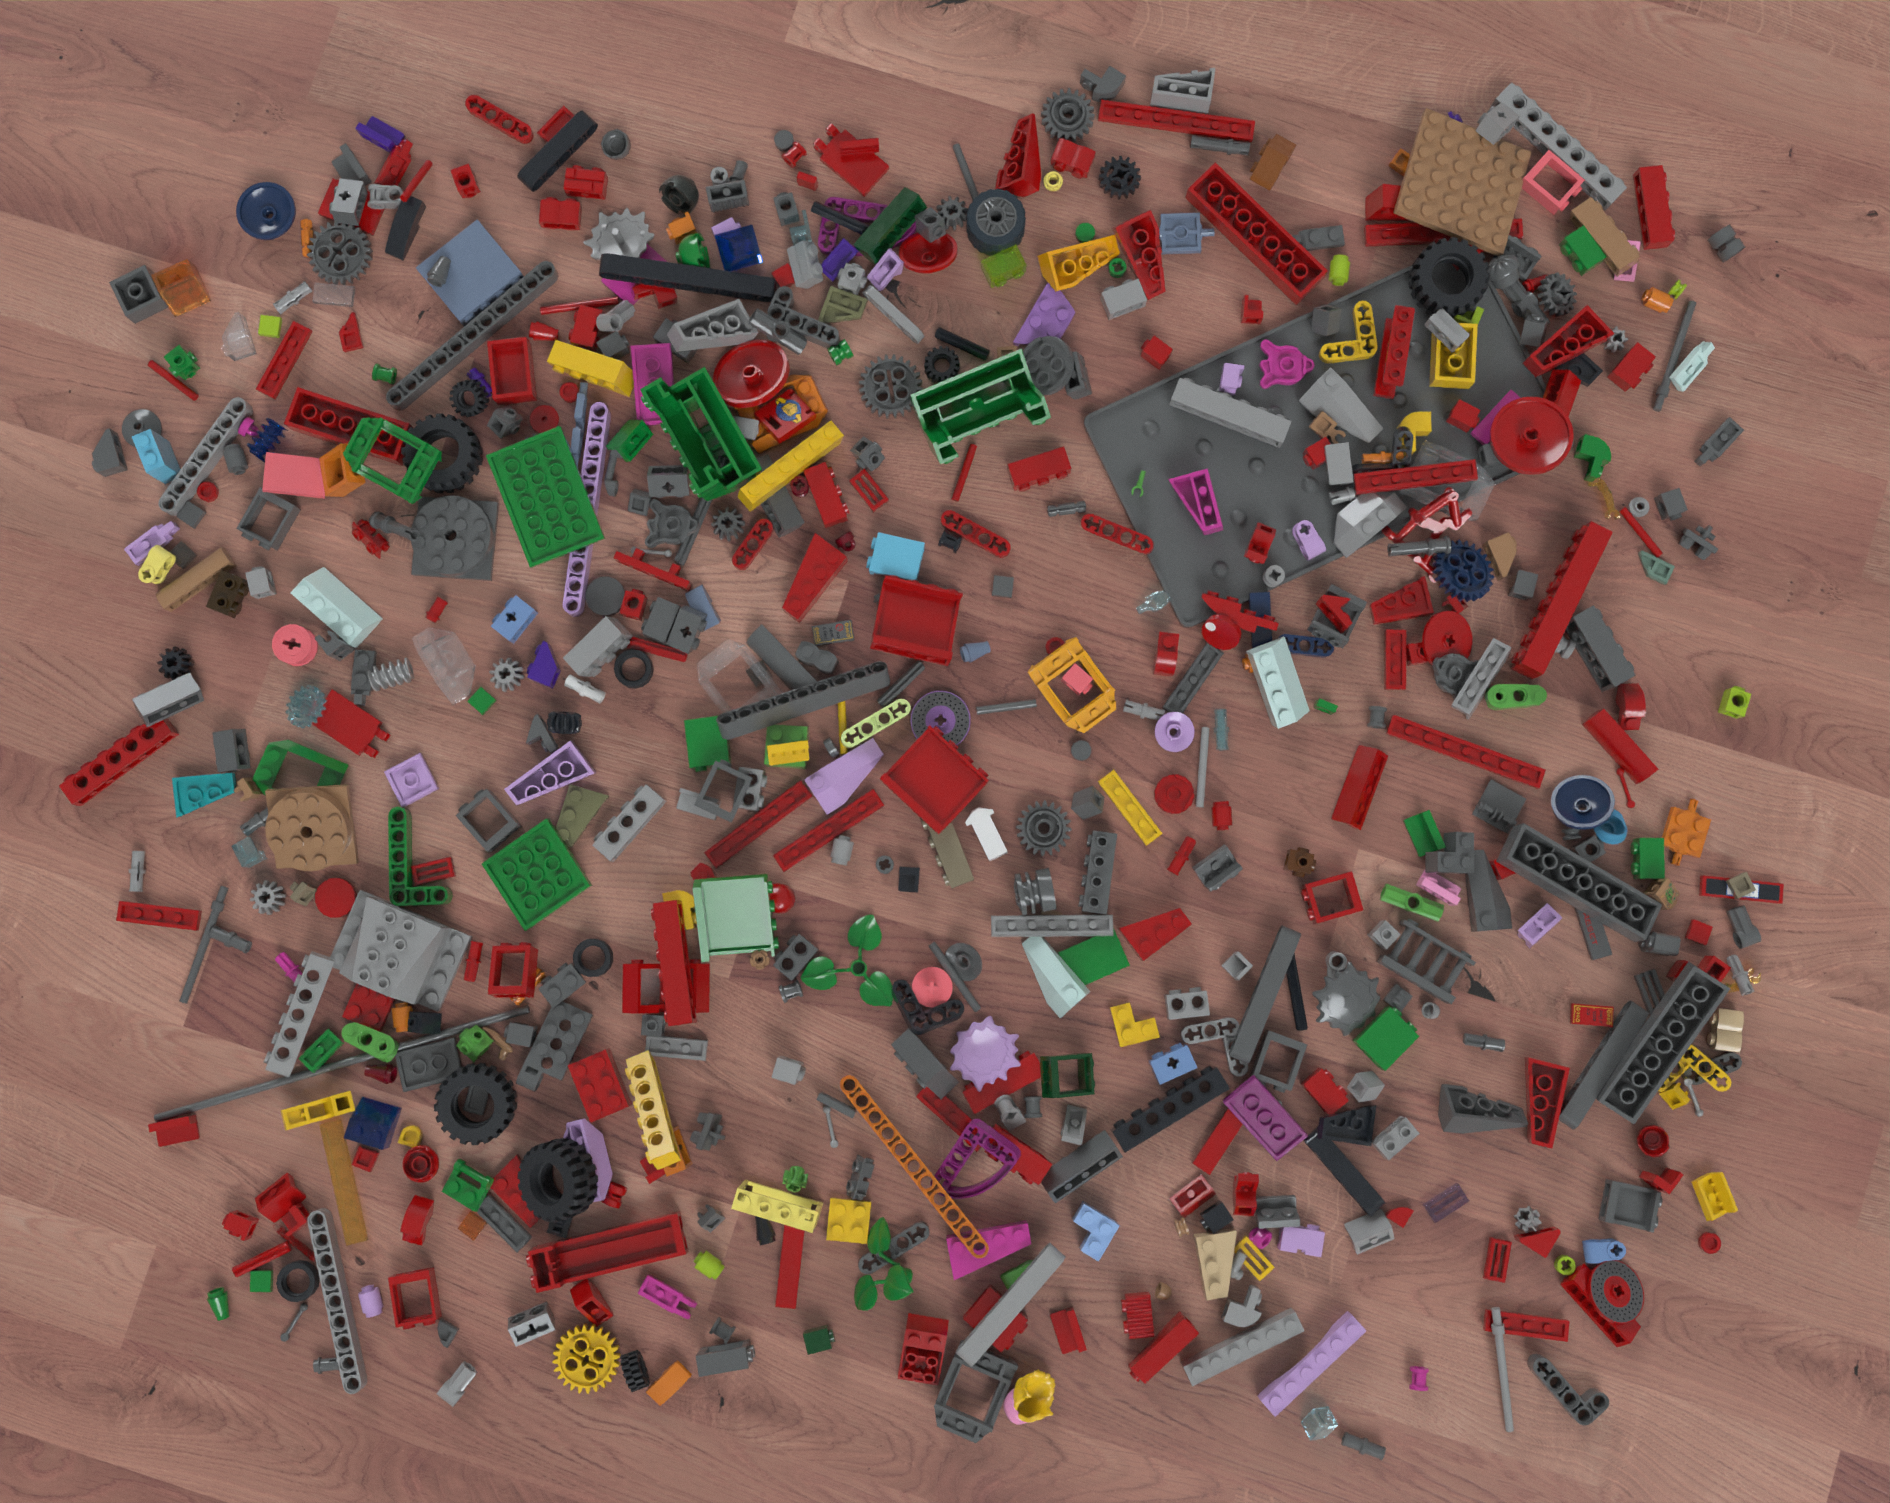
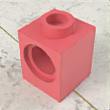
M1076 663L1061 679L1078 696L1081 693L1086 695L1093 687L1090 684L1093 678Z

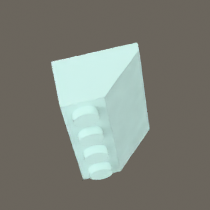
M325 567L303 578L291 592L295 598L354 648H357L383 620L381 616Z
M1283 636L1247 650L1271 724L1279 729L1297 722L1310 710L1285 637Z

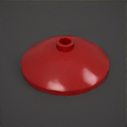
M915 233L904 240L899 248V258L904 262L903 266L921 274H931L944 270L954 262L958 254L957 243L948 234L929 243L922 235Z

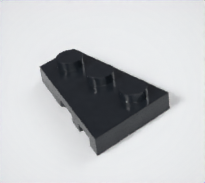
M1584 353L1552 369L1572 371L1581 380L1580 384L1587 387L1603 372Z
M1367 1105L1319 1117L1317 1138L1372 1146L1376 1105Z

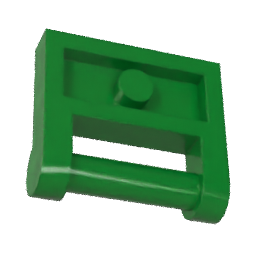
M458 1159L441 1192L472 1211L477 1212L494 1179L488 1175L484 1176L466 1165L464 1160ZM463 1172L480 1182L481 1187L479 1188L460 1176Z

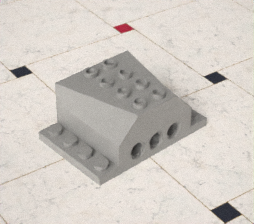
M360 890L330 958L335 960L333 968L340 970V974L357 984L388 997L411 1004H421L439 1012L472 936Z

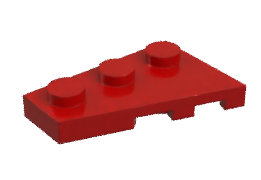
M1425 576L1411 584H1407L1394 593L1380 598L1369 606L1373 625L1430 616L1434 613Z
M517 1154L493 1178L494 1181L490 1188L532 1228L541 1218L533 1214L534 1211H530L526 1207V1201H523L521 1198L522 1192L518 1188L520 1183L518 1172L521 1171L519 1168L521 1159Z

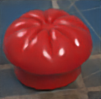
M415 1146L403 1158V1171L414 1182H427L438 1172V1155L428 1146Z

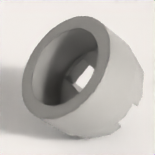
M1427 1002L1422 1007V1015L1425 1018L1435 1019L1440 1014V1008L1435 1003Z

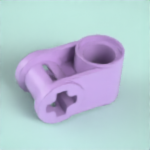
M1303 520L1294 525L1292 529L1293 537L1306 560L1309 561L1326 551L1324 542L1311 522ZM1305 527L1307 531L1301 534L1299 530Z

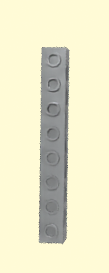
M1511 82L1492 103L1491 107H1496L1502 102L1517 113L1520 117L1513 127L1543 155L1550 150L1585 179L1580 185L1583 188L1582 190L1589 197L1600 202L1603 210L1606 211L1626 190L1627 187L1620 178L1615 177L1606 165L1601 164L1595 158L1592 152L1582 147L1579 140L1571 137L1562 125H1558L1549 113L1544 112L1537 105L1535 100L1526 96L1519 86H1515ZM1513 104L1519 105L1520 108H1516ZM1528 117H1532L1534 122L1530 121ZM1542 130H1546L1549 135L1544 134ZM1557 143H1560L1563 148H1560ZM1571 156L1576 157L1577 161H1574ZM1585 169L1590 170L1592 174H1588ZM1600 182H1603L1606 187L1601 186Z

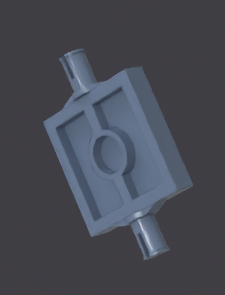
M1200 213L1161 214L1159 228L1162 254L1201 253L1202 237H1214V228H1202Z

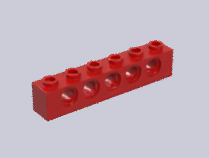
M168 718L149 727H146L145 724L138 725L130 730L129 735L117 739L111 748L98 753L97 758L92 762L83 764L80 767L81 770L77 773L65 777L64 782L59 787L72 805L82 806L178 736L179 733ZM153 729L154 735L149 739L148 734ZM134 742H137V748L133 751L132 745ZM118 754H120V755H121V759H120V761L117 763V762H116V756H117ZM104 766V773L100 775L99 769ZM85 778H87V779H88V783H87V785L84 787V786H83V780H84Z

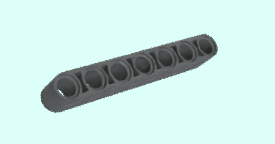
M1283 925L1279 928L1230 1047L1229 1056L1247 1064L1250 1062L1300 940V932Z
M1631 1000L1623 1006L1613 1022V1027L1609 1028L1562 1102L1559 1121L1573 1130L1579 1126L1649 1015L1648 1011Z

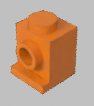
M685 212L686 217H678L668 224L669 228H666L670 240L674 239L677 245L686 236L697 233L688 212Z

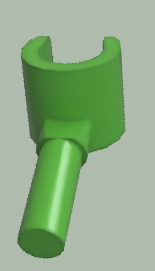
M1141 470L1137 485L1131 491L1132 496L1135 489L1141 490L1140 497L1143 495L1142 485L1146 471Z

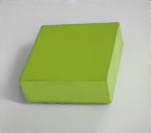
M261 315L258 334L260 336L280 338L282 318Z

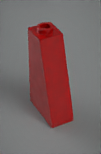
M1179 1311L1128 1364L1131 1370L1129 1374L1137 1382L1141 1380L1146 1384L1199 1334L1196 1327Z

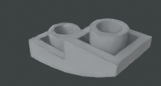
M733 416L746 440H755L759 432V420Z

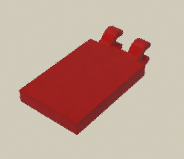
M830 123L826 128V134L832 140L826 146L820 138H817L813 142L815 145L814 149L822 154L820 157L822 163L865 197L890 169L889 165L875 153L841 156L839 142L857 139L846 129L840 133Z
M333 689L309 721V723L359 756L364 752L368 756L376 758L379 751L369 745L373 738L377 736L387 742L391 736L380 728L383 722Z

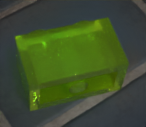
M1017 245L981 261V269L991 288L995 286L997 288L1001 287L1012 278L1018 279L1022 277L1027 268Z

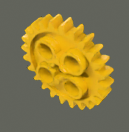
M585 1323L582 1330L576 1325L575 1332L569 1329L567 1331L568 1336H561L562 1342H557L556 1347L560 1350L553 1352L558 1357L552 1363L558 1364L554 1369V1372H561L558 1379H566L563 1383L564 1386L570 1383L571 1391L576 1386L578 1387V1393L585 1388L587 1394H589L591 1387L597 1392L599 1385L605 1388L607 1385L606 1381L611 1383L613 1380L611 1375H616L618 1372L614 1367L620 1366V1362L615 1359L620 1358L621 1354L615 1353L619 1349V1345L613 1346L616 1338H608L610 1331L603 1334V1327L597 1331L595 1330V1324L588 1329L587 1323ZM577 1341H585L587 1344V1348H580L577 1344ZM596 1350H603L606 1356L604 1358L598 1357ZM585 1355L590 1356L588 1362L584 1361ZM574 1359L578 1366L571 1367L568 1364V1360ZM587 1369H594L596 1371V1376H589L587 1374Z

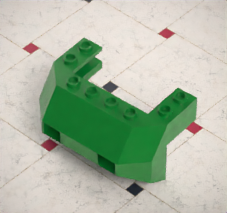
M1022 348L910 395L912 406L927 443L940 464H948L959 457L951 445L952 443L959 442L968 435H976L987 427H995L999 422L1006 419L1012 420L1018 414L1023 413L1032 425H1041L1051 418L1045 397L1033 384Z
M705 367L671 387L660 377L640 389L643 394L640 397L642 402L651 412L654 411L659 415L662 420L660 423L661 428L665 434L669 433L672 438L669 440L671 446L675 451L678 449L681 454L679 457L680 462L684 468L688 467L691 473L688 476L692 483L689 486L699 498L702 497L704 500L710 501L732 493L746 485L762 471L760 464ZM701 408L709 422L701 428L692 412ZM720 455L728 457L731 463L721 467L718 457Z

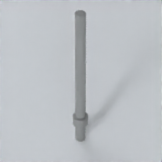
M1492 1307L1493 1323L1491 1328L1492 1334L1495 1335L1505 1431L1513 1432L1514 1426L1503 1338L1505 1328L1501 1321L1500 1307Z

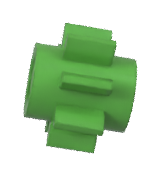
M792 1166L790 1170L784 1171L782 1184H786V1189L791 1192H799L801 1187L806 1188L808 1174H805V1170L802 1167Z

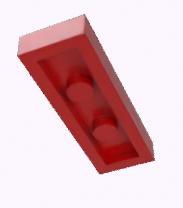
M1385 630L1384 690H1406V630Z

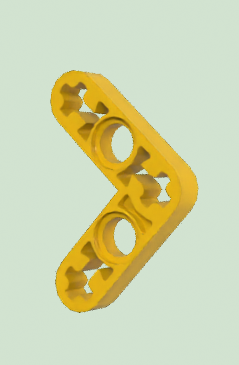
M1359 301L1353 308L1352 314L1356 340L1325 344L1319 352V358L1322 362L1329 364L1372 358L1375 355L1378 346L1373 311L1369 302ZM1360 307H1363V310H1367L1362 321V313L1358 312ZM1367 325L1370 328V333L1362 334L1360 326ZM1366 339H1369L1368 347L1372 348L1370 353H1367V350H1363L1366 346ZM1346 346L1351 347L1353 355H1345L1343 348ZM1337 348H1339L1338 353H1333L1330 358H1328L1327 354H1324L1327 349L1332 353L1336 352Z
M1691 1044L1688 1050L1692 1048L1694 1049L1692 1053L1695 1057L1698 1058L1699 1055L1702 1057L1693 1065L1691 1063L1694 1062V1059L1690 1056L1684 1057L1683 1055L1678 1062L1680 1070L1677 1073L1671 1072L1669 1076L1672 1078L1670 1080L1667 1078L1664 1082L1665 1085L1661 1086L1658 1092L1667 1090L1689 1067L1717 1091H1727L1731 1087L1732 1082L1726 1072L1695 1045ZM1701 1062L1710 1063V1071L1706 1073L1701 1072L1699 1064ZM1715 1069H1717L1718 1072H1716L1715 1074L1721 1079L1725 1077L1726 1085L1723 1086L1720 1084L1719 1086H1717L1716 1084L1718 1082L1713 1076L1711 1077V1079H1708L1707 1077L1713 1075Z

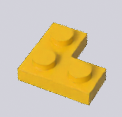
M1130 1002L1110 1007L1120 1047L1160 1038L1155 1017L1135 1022Z

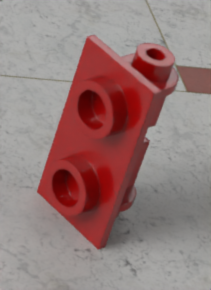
M360 519L357 524L353 521L352 535L357 541H361L371 555H375L380 559L381 551L386 552L390 548L389 542L380 533L373 537L372 535L376 532V529L372 528L367 520Z

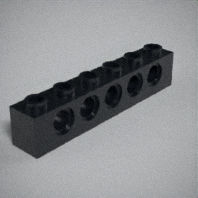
M1215 1066L1205 1067L1200 1071L1201 1075L1194 1078L1191 1076L1183 1081L1184 1085L1180 1088L1173 1087L1166 1091L1165 1094L1167 1096L1160 1100L1158 1097L1148 1102L1149 1106L1144 1110L1139 1108L1130 1114L1132 1117L1126 1121L1120 1119L1113 1124L1114 1128L1111 1131L1122 1150L1126 1153L1229 1090L1230 1088L1219 1069ZM1202 1081L1209 1083V1088L1205 1092L1199 1090V1084ZM1186 1091H1189L1192 1095L1189 1102H1183L1181 1099L1182 1094ZM1167 1102L1174 1104V1110L1171 1113L1164 1111V1105ZM1149 1113L1157 1115V1120L1152 1124L1146 1121ZM1133 1123L1139 1125V1132L1136 1134L1129 1133V1126Z

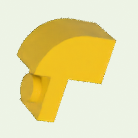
M1413 412L1407 415L1397 427L1405 426L1411 430L1413 434L1412 455L1416 451V436H1428L1432 431L1431 412ZM1406 433L1403 434V437L1401 438L1402 445H1404L1403 442H1404V437L1407 436Z
M680 890L662 893L664 902L672 900L682 901L686 930L696 929V913L693 912V908H695L694 896L691 893Z

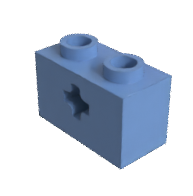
M516 595L506 602V608L501 614L498 613L492 620L493 624L491 625L493 629L513 644L538 614L536 610ZM513 615L517 619L512 621L510 617Z
M1178 1043L1171 1046V1051L1163 1054V1051L1151 1055L1152 1059L1148 1062L1158 1084L1161 1085L1197 1068L1188 1045ZM1170 1057L1174 1060H1177V1062L1174 1063L1175 1067H1172L1170 1065L1167 1066V1063L1170 1062Z

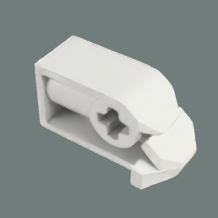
M978 807L971 811L965 823L966 826L972 824L989 861H992L1008 852L990 815L994 814L993 809Z

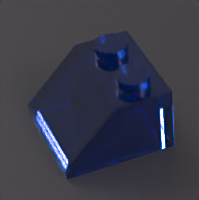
M363 1096L349 1119L344 1138L381 1150L390 1148L402 1108Z

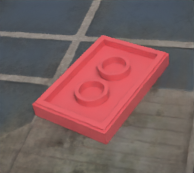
M266 452L262 491L325 499L319 458Z

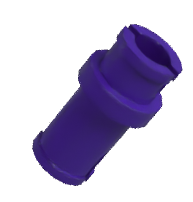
M476 367L471 369L466 376L470 380L473 379L476 380L475 382H481L480 387H486L483 390L484 393L488 392L489 394L485 396L486 398L492 396V387L484 379L485 375L480 373Z

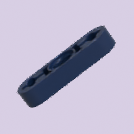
M1282 634L1278 637L1284 636L1287 643H1294V639L1297 640L1295 650H1293L1294 646L1288 645L1290 654L1326 658L1334 651V646L1323 638ZM1301 641L1309 642L1310 649L1308 651L1300 649L1299 643ZM1314 642H1317L1315 646H1322L1325 643L1326 647L1329 648L1325 653H1323L1322 649L1318 648L1315 649V652H1312Z

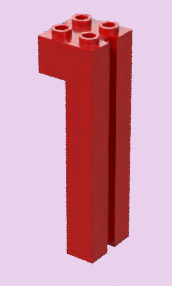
M678 1211L536 1245L528 1251L526 1262L527 1266L533 1269L534 1275L530 1277L532 1288H535L536 1293L560 1288L566 1283L686 1255L689 1249L683 1231L681 1213Z

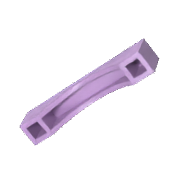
M1347 1311L1331 1326L1321 1341L1300 1362L1272 1381L1257 1395L1258 1398L1276 1417L1355 1343L1366 1330Z

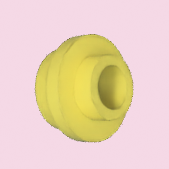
M1052 171L1045 175L1043 184L1047 190L1057 191L1062 187L1063 178L1058 172ZM1050 180H1055L1057 183L1052 185Z

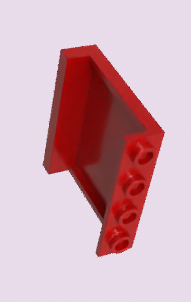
M885 575L882 582L870 649L948 666L952 660L953 652L951 650L963 593H959L955 589H942L934 584H921L917 580H903L896 575Z
M929 725L928 729L879 779L940 835L989 782L987 777L989 775L982 768L977 770L972 765L974 761L967 754L962 756L957 751L959 747L953 741L949 740L947 742L942 737L944 733L938 727L932 728Z

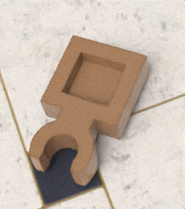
M1323 411L1308 426L1322 439L1329 436L1332 444H1338L1335 440L1337 434L1342 438L1346 436L1343 431L1334 429L1337 423Z

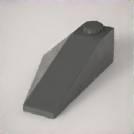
M1474 850V873L1465 874L1471 932L1512 929L1510 907L1484 850Z
M1441 1085L1438 1117L1443 1132L1463 1134L1527 1127L1528 1125L1521 1107L1501 1100L1492 1101L1487 1099L1485 1094L1479 1093L1476 1095L1468 1092V1088L1463 1086Z

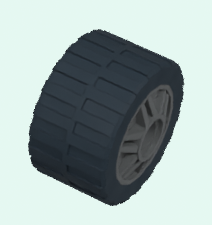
M989 189L975 197L968 207L966 224L968 239L971 241L972 246L980 253L995 257L1007 255L1009 252L1014 251L1022 242L1025 232L1026 212L1022 202L1019 201L1016 195L1001 189Z

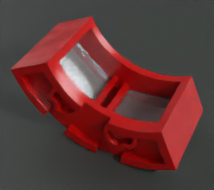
M632 959L631 964H623L622 1013H660L666 1010L665 1002L662 1001L661 991L664 989L663 982L659 979L660 963H644V959ZM689 959L696 1013H708L710 963H702L701 959Z

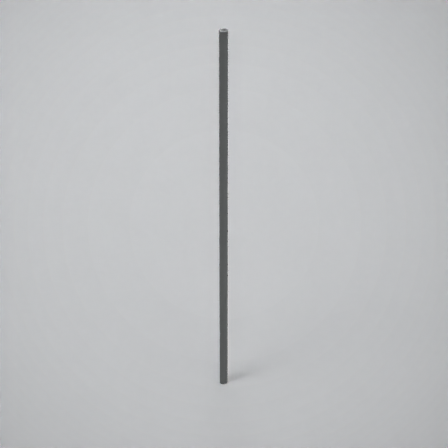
M529 1005L441 1030L440 1034H427L399 1043L398 1051L462 1033L466 1028L470 1030L475 1025L480 1028L530 1013ZM367 1053L359 1054L322 1065L315 1073L308 1069L291 1074L290 1077L284 1076L155 1114L154 1120L157 1123L368 1061L375 1057Z

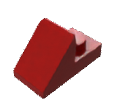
M1323 595L1315 604L1342 634L1353 624L1350 616L1341 610L1351 599Z

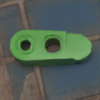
M1497 684L1488 688L1485 693L1487 706L1491 710L1539 706L1547 698L1546 690L1543 687L1529 684ZM1514 692H1518L1520 694V701H1516L1514 699ZM1496 693L1501 695V700L1496 698Z
M355 1022L345 1025L342 1029V1037L345 1042L383 1062H390L397 1054L399 1043L387 1034ZM372 1037L370 1044L366 1045L367 1039ZM386 1044V1049L382 1051V1049H384L383 1045Z

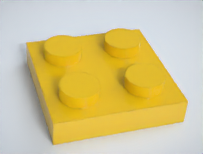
M830 1198L826 1240L867 1244L871 1201Z

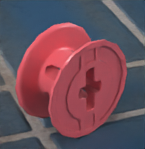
M288 624L281 627L275 633L272 639V649L279 660L292 666H303L314 659L318 650V642L310 630L297 624ZM290 643H293V644H297V643H298V644H300L301 646H300V648H299V647H291V646H289V644H290Z

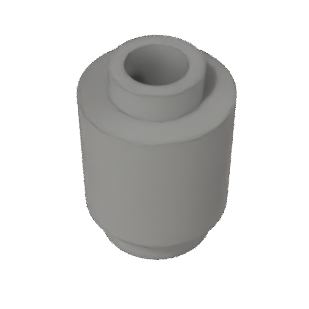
M839 835L838 839L834 838L830 855L832 863L847 866L854 842H850V837Z

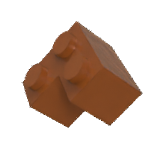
M1278 134L1273 139L1269 138L1259 152V155L1262 157L1259 162H1254L1250 170L1253 174L1249 180L1270 191L1297 145Z

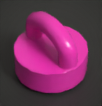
M246 417L238 429V433L243 437L247 434L257 436L260 431L258 427L253 425L255 420L250 417Z
M1256 1227L1249 1233L1250 1241L1259 1249L1265 1248L1272 1238V1233L1266 1228L1259 1229Z

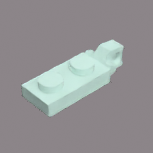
M1702 341L1669 377L1678 391H1685L1708 364L1707 357L1715 349L1712 342Z

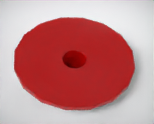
M538 406L530 415V424L538 433H543L558 426V413L551 406Z

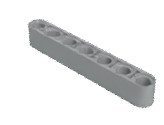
M240 397L233 398L160 497L158 505L162 511L172 516H177L186 502L191 501L197 492L198 486L206 480L225 452L224 447L232 444L239 434L238 429L246 417L252 416L253 409L249 403ZM244 405L243 410L238 412V408ZM232 421V425L226 428L227 423ZM221 437L220 442L215 444V440ZM209 453V457L203 461L204 455ZM197 469V474L192 477V472ZM185 485V491L180 493L181 487ZM174 501L173 507L169 509V504Z
M1048 1243L961 1343L955 1353L972 1367L1062 1264L1066 1256L1051 1243Z

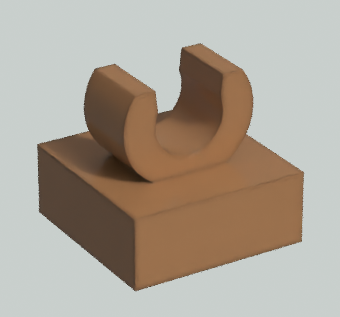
M253 777L242 778L237 782L239 786L234 789V792L239 793L243 791L244 796L239 799L240 801L257 799L263 795L252 780Z

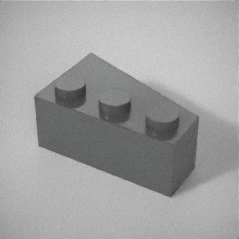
M909 1028L891 1044L896 1050L894 1055L901 1062L905 1060L907 1063L905 1068L912 1075L917 1074V1082L924 1089L926 1087L931 1089L940 1099L959 1083Z

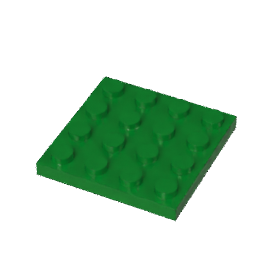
M549 818L543 820L482 863V866L524 931H528L593 886Z

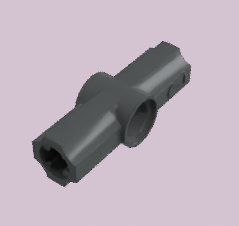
M1518 279L1512 285L1501 289L1512 303L1511 307L1518 317H1523L1525 320L1532 314H1539L1548 319L1539 308L1536 296L1529 291L1527 292Z
M758 308L755 309L749 319L748 324L767 335L770 341L780 343L797 355L801 354L807 344V339L790 329L786 322L777 321ZM775 328L779 329L781 335L776 333Z

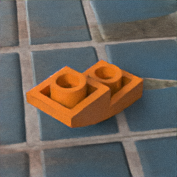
M677 1360L663 1372L659 1379L647 1388L646 1393L661 1406L683 1386L692 1374Z

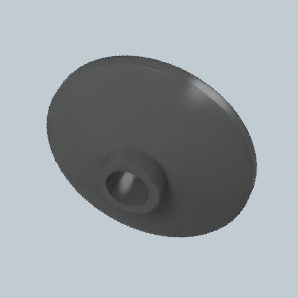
M135 410L124 419L122 435L127 443L135 447L132 436L148 429L161 435V421L156 414L149 410ZM141 424V428L137 430V426Z
M955 943L947 949L945 957L962 981H972L979 976L982 970V960L979 953L972 946L966 943Z

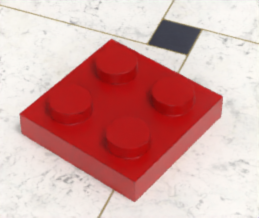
M356 984L342 1017L381 1032L396 999Z

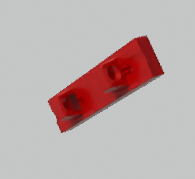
M636 548L632 557L616 551L613 557L618 563L688 592L691 589L692 584L690 581L678 577L681 570L679 565L672 563L669 572L642 562L645 554L643 550Z

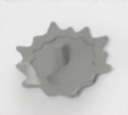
M626 208L622 215L614 212L611 216H606L599 212V224L591 230L593 238L585 240L583 243L592 248L591 257L596 260H600L601 254L604 253L640 258L647 250V243L654 238L655 234L648 232L649 225L644 223L645 212L633 216L630 214L629 209Z

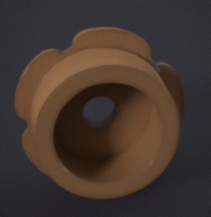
M764 950L752 952L750 958L751 966L756 967L758 970L764 969L770 962V958L767 956L768 953Z

